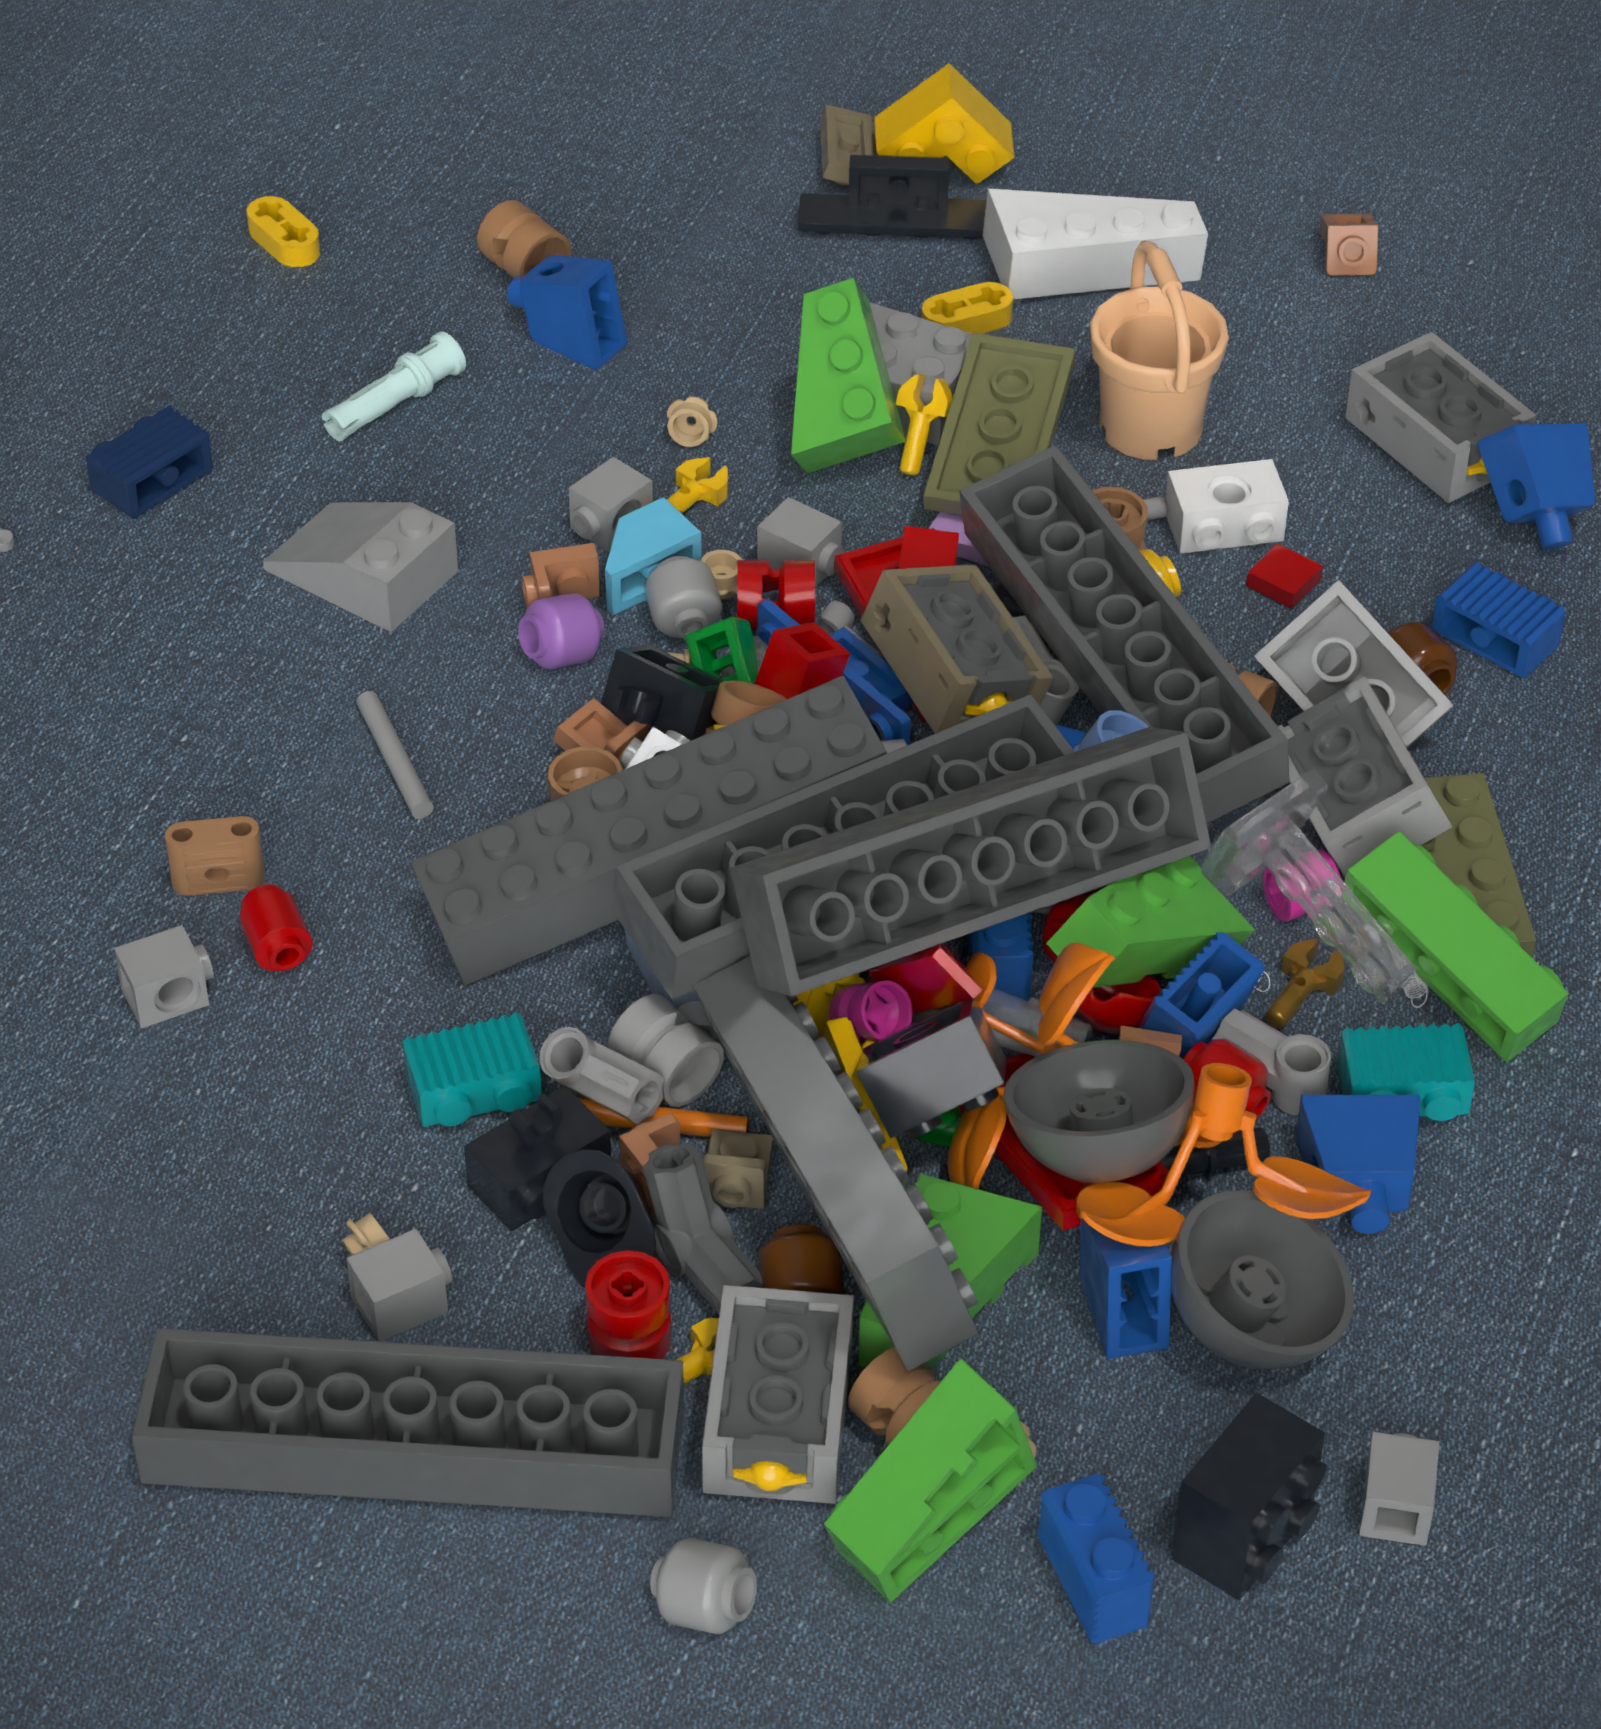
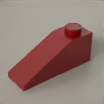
M945 943L870 968L868 972L871 976L865 981L870 983L889 980L898 983L908 993L912 1002L913 1014L972 1000L983 991L956 954Z

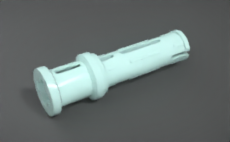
M440 331L431 337L429 345L414 354L407 352L398 357L395 368L388 374L375 380L350 396L347 400L322 414V420L327 421L324 423V426L332 438L341 442L359 428L386 413L406 398L411 396L423 397L432 392L433 384L449 374L456 376L463 372L466 368V359L456 340L448 333Z

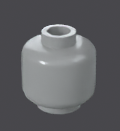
M674 556L665 559L653 570L646 580L645 595L652 620L656 628L667 636L686 639V634L716 623L721 616L722 602L715 578L709 566L700 560L685 556Z
M684 1538L672 1545L665 1557L657 1560L651 1573L650 1588L653 1596L656 1597L659 1612L667 1623L713 1634H723L733 1628L738 1621L741 1622L746 1619L751 1612L757 1593V1579L755 1572L752 1568H749L748 1561L740 1549L693 1538Z

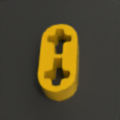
M264 196L255 199L248 205L247 220L249 234L277 261L285 266L295 268L311 265L320 257L318 229L288 201L280 197Z
M985 282L928 298L923 302L921 318L949 327H956L969 333H988L1004 328L1011 322L1013 294L1007 286L1000 283Z

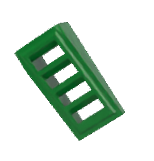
M732 616L685 635L693 666L720 678V670L734 665L736 673L721 678L722 680L755 683L759 670L755 642L749 621ZM729 646L731 654L717 659L716 651Z

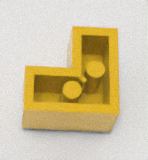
M950 63L874 117L876 152L880 156L942 158L946 155L976 184L1015 158L1011 122Z

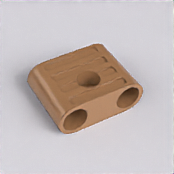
M237 816L175 823L165 831L164 837L173 889L178 894L192 896L250 890L260 886L265 881L266 875L258 822L253 818Z

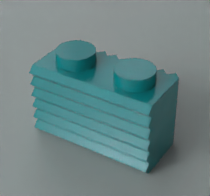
M514 1012L510 1017L502 1015L498 1020L491 1017L487 1022L479 1020L475 1025L467 1023L462 1028L455 1025L451 1030L443 1028L439 1033L431 1031L427 1036L419 1034L415 1039L407 1036L402 1041L405 1074L422 1127L435 1124L456 1126L465 1122L470 1116L496 1110L512 1112L517 1108L521 1110L530 1102L538 1101V1096L542 1094L540 1066L522 1015Z
M1446 1023L1440 1027L1432 1024L1427 1028L1422 1024L1416 1028L1408 1025L1403 1029L1398 1025L1391 1029L1386 1026L1376 1029L1372 1026L1367 1030L1359 1027L1354 1031L1347 1027L1341 1031L1337 1072L1342 1095H1419V1116H1427L1435 1121H1446L1457 1115L1470 1113L1475 1079L1464 1029L1459 1023L1452 1027Z

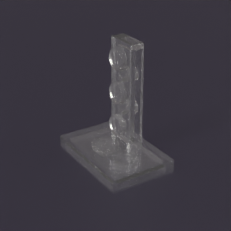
M1312 769L1224 829L1203 863L1201 871L1218 891L1227 898L1262 874L1267 866L1275 875L1276 883L1281 892L1288 899L1297 901L1312 919L1315 931L1321 940L1327 945L1335 947L1348 962L1357 983L1367 992L1373 993L1385 1005L1403 991L1418 970L1301 832L1302 827L1328 788L1322 778Z

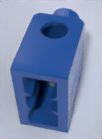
M552 255L546 257L525 276H516L511 281L507 292L508 301L513 306L525 309L530 336L535 343L595 370H598L628 344L611 261Z
M1587 423L1512 425L1477 441L1503 519L1508 523L1535 522L1542 550H1553L1572 544L1573 537L1568 517L1592 508L1595 502Z
M1301 1095L1295 1137L1302 1161L1359 1187L1372 1190L1369 1199L1365 1203L1346 1211L1351 1214L1353 1228L1361 1233L1370 1234L1384 1230L1390 1223L1389 1212H1402L1409 1206L1416 1160L1420 1111L1419 1095Z
M1080 1218V1279L1106 1358L1110 1359L1169 1348L1172 1256L1166 1244L1151 1247L1125 1244L1103 1235ZM1122 1284L1130 1287L1134 1294L1133 1298L1125 1304H1121V1302L1128 1301Z

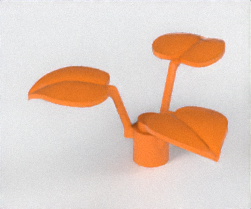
M1078 942L1071 943L1062 950L1051 968L1040 995L1039 1007L1043 1015L1038 1024V1039L989 1015L983 1009L995 987L997 979L995 962L989 955L981 952L974 953L968 960L965 968L983 990L975 998L991 1029L1042 1055L1060 1047L1079 1043L1064 1033V1030L1096 981L1116 958L1110 953ZM996 1087L999 1092L998 1097L979 1108L965 1111L953 1134L948 1152V1173L951 1182L979 1189L981 1179L991 1161L1005 1126L1007 1117L1004 1102L1005 1087Z
M1211 1063L1203 1066L1201 1069L1189 1121L1182 1136L1175 1145L1181 1144V1147L1161 1190L1151 1197L1146 1191L1130 1184L1112 1181L1095 1183L1079 1193L1076 1201V1211L1078 1217L1085 1220L1088 1225L1116 1241L1146 1247L1167 1244L1176 1239L1179 1228L1185 1218L1178 1211L1165 1205L1169 1202L1193 1147L1211 1148L1217 1146L1222 1141L1230 1140L1233 1133L1238 1130H1242L1248 1171L1251 1175L1258 1177L1253 1186L1254 1194L1261 1201L1280 1212L1305 1219L1328 1218L1365 1203L1369 1199L1372 1190L1364 1189L1320 1168L1292 1158L1272 1156L1266 1158L1262 1163L1258 1158L1254 1135L1257 1115L1245 1111L1252 1083L1251 1076L1243 1069L1233 1065Z

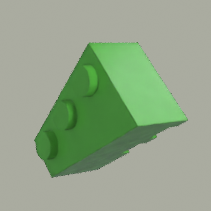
M854 278L806 293L803 296L791 456L808 474L906 442L869 299Z
M1187 856L1107 885L1087 898L1046 944L1057 956L1060 955L1066 946L1076 942L1112 954L1116 959L1105 969L1092 987L1094 988L1140 982L1145 975L1161 973L1164 979L1174 978L1175 975H1179L1182 968L1187 966L1189 961L1193 960L1196 953H1200L1203 946L1206 947L1210 939L1213 940L1216 932L1226 933L1234 941L1242 945L1255 929L1203 875L1198 863L1192 857Z
M920 1174L916 1186L933 1216V1220L929 1221L927 1227L930 1228L940 1223L958 1257L948 1267L950 1271L957 1268L961 1269L978 1301L977 1304L968 1308L973 1318L987 1302L992 1305L1004 1292V1284L1022 1264L1027 1267L1039 1254L1042 1206ZM867 1301L859 1318L858 1365L867 1367L885 1351L894 1348ZM950 1349L926 1361L925 1364L933 1369Z
M960 1358L850 1493L846 1494L834 1507L831 1516L824 1525L837 1551L889 1603L896 1599L1037 1467L1016 1409Z

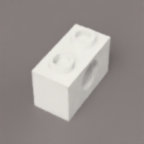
M1272 459L1168 471L1165 499L1167 504L1166 517L1179 553L1284 541L1289 500Z

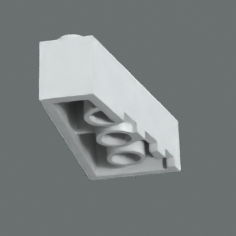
M988 189L983 238L1001 284L1007 286L1012 291L1013 299L1130 288L1134 252L1139 243L1144 240L1154 242L1158 248L1166 251L1180 282L1199 281L1202 274L1208 232L1194 201ZM1146 260L1144 286L1158 285Z

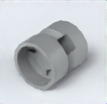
M659 994L644 996L631 1004L617 1020L608 1040L609 1049L659 1073L664 1078L662 1085L663 1101L672 1107L688 1105L699 1098L712 1085L724 1061V1049L697 1024L689 1023V1020L683 1015L681 1010L663 995Z

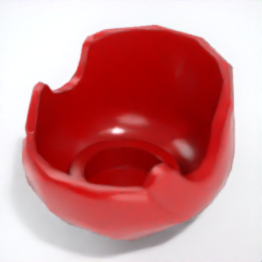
M1150 974L1145 975L1140 982L1094 987L1091 988L1075 1012V1015L1086 1025L1098 1032L1119 1035L1121 1026L1138 1028L1153 998L1159 995L1161 988Z

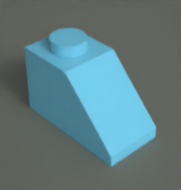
M664 497L620 517L605 567L606 608L612 616L646 600V580L653 570L665 559L674 556H685L696 560H701L702 558L701 531Z

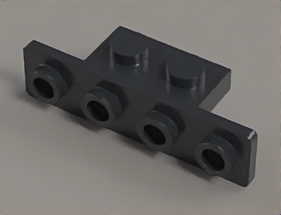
M850 155L849 195L801 194L798 230L819 234L859 233L869 236L887 234L913 235L921 238L943 236L978 239L983 238L987 200L948 198L949 158Z

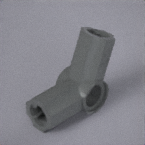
M690 1143L681 1145L665 1144L648 1153V1162L643 1166L658 1224L653 1226L656 1240L655 1252L671 1275L680 1277L685 1274L720 1315L723 1285L762 1288L761 1274L735 1243L734 1234L727 1217L712 1200L700 1151Z

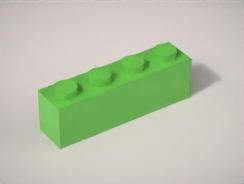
M1398 831L1347 870L1340 900L1505 1062L1510 1061L1558 1023L1569 995L1559 977L1550 968L1543 965L1540 966L1521 948L1517 937L1510 929L1503 925H1497L1479 908L1473 894L1466 887L1460 884L1455 885L1437 867L1434 858L1424 847L1413 844Z

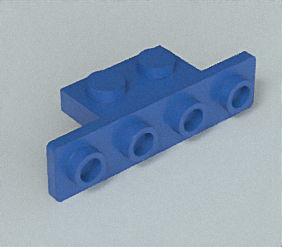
M769 599L758 604V628L756 629L758 643L766 653L773 630L799 625ZM845 627L830 634L834 640L850 653L842 676L845 677L881 741L904 739L906 745H910V718L902 710L914 704V701L891 666Z

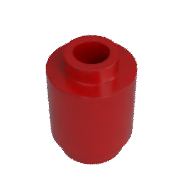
M273 884L258 886L244 896L241 902L239 921L258 965L269 971H284L292 969L303 962L311 952L313 941L293 896L281 887Z

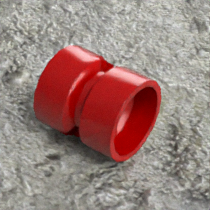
M768 560L737 561V618L749 621L752 631H756L758 628V604L766 600L762 599V593H768L773 590H779V601L772 602L799 625L815 622V560H784L779 568H773Z
M625 1250L610 1253L598 1260L589 1270L585 1283L586 1309L588 1313L587 1333L591 1354L663 1359L669 1351L672 1339L671 1314L669 1311L671 1305L670 1280L667 1270L656 1258L644 1252Z

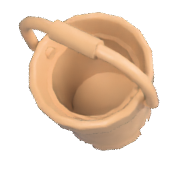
M1144 240L1139 243L1134 252L1130 290L1115 294L1097 308L1090 322V338L1093 359L1099 366L1100 428L1102 426L1106 428L1105 440L1111 447L1127 456L1143 460H1157L1158 449L1175 447L1174 457L1185 454L1197 445L1203 433L1204 415L1213 375L1217 373L1223 361L1229 336L1226 320L1215 306L1192 292L1182 290V284L1166 251L1158 248L1154 242ZM1146 260L1158 286L1143 287Z

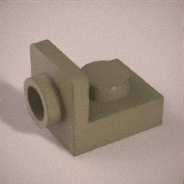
M712 1129L708 1154L703 1156L702 1161L712 1200L716 1204L730 1208L750 1207L764 1209L774 1152V1140L771 1135Z

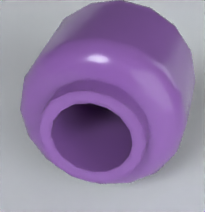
M567 593L540 598L528 606L524 617L521 618L518 629L519 641L524 653L542 668L558 669L583 664L595 657L600 646V640L604 635V622L599 611L594 609L590 601L581 594Z

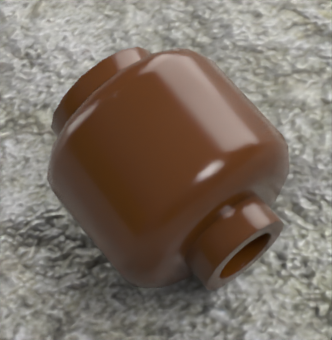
M1410 622L1388 632L1437 688L1446 695L1455 682L1458 660L1454 649L1424 623Z
M807 1224L780 1228L772 1234V1240L765 1243L758 1254L759 1271L763 1281L762 1288L843 1295L845 1293L841 1255L832 1239L824 1235L822 1229L817 1226Z

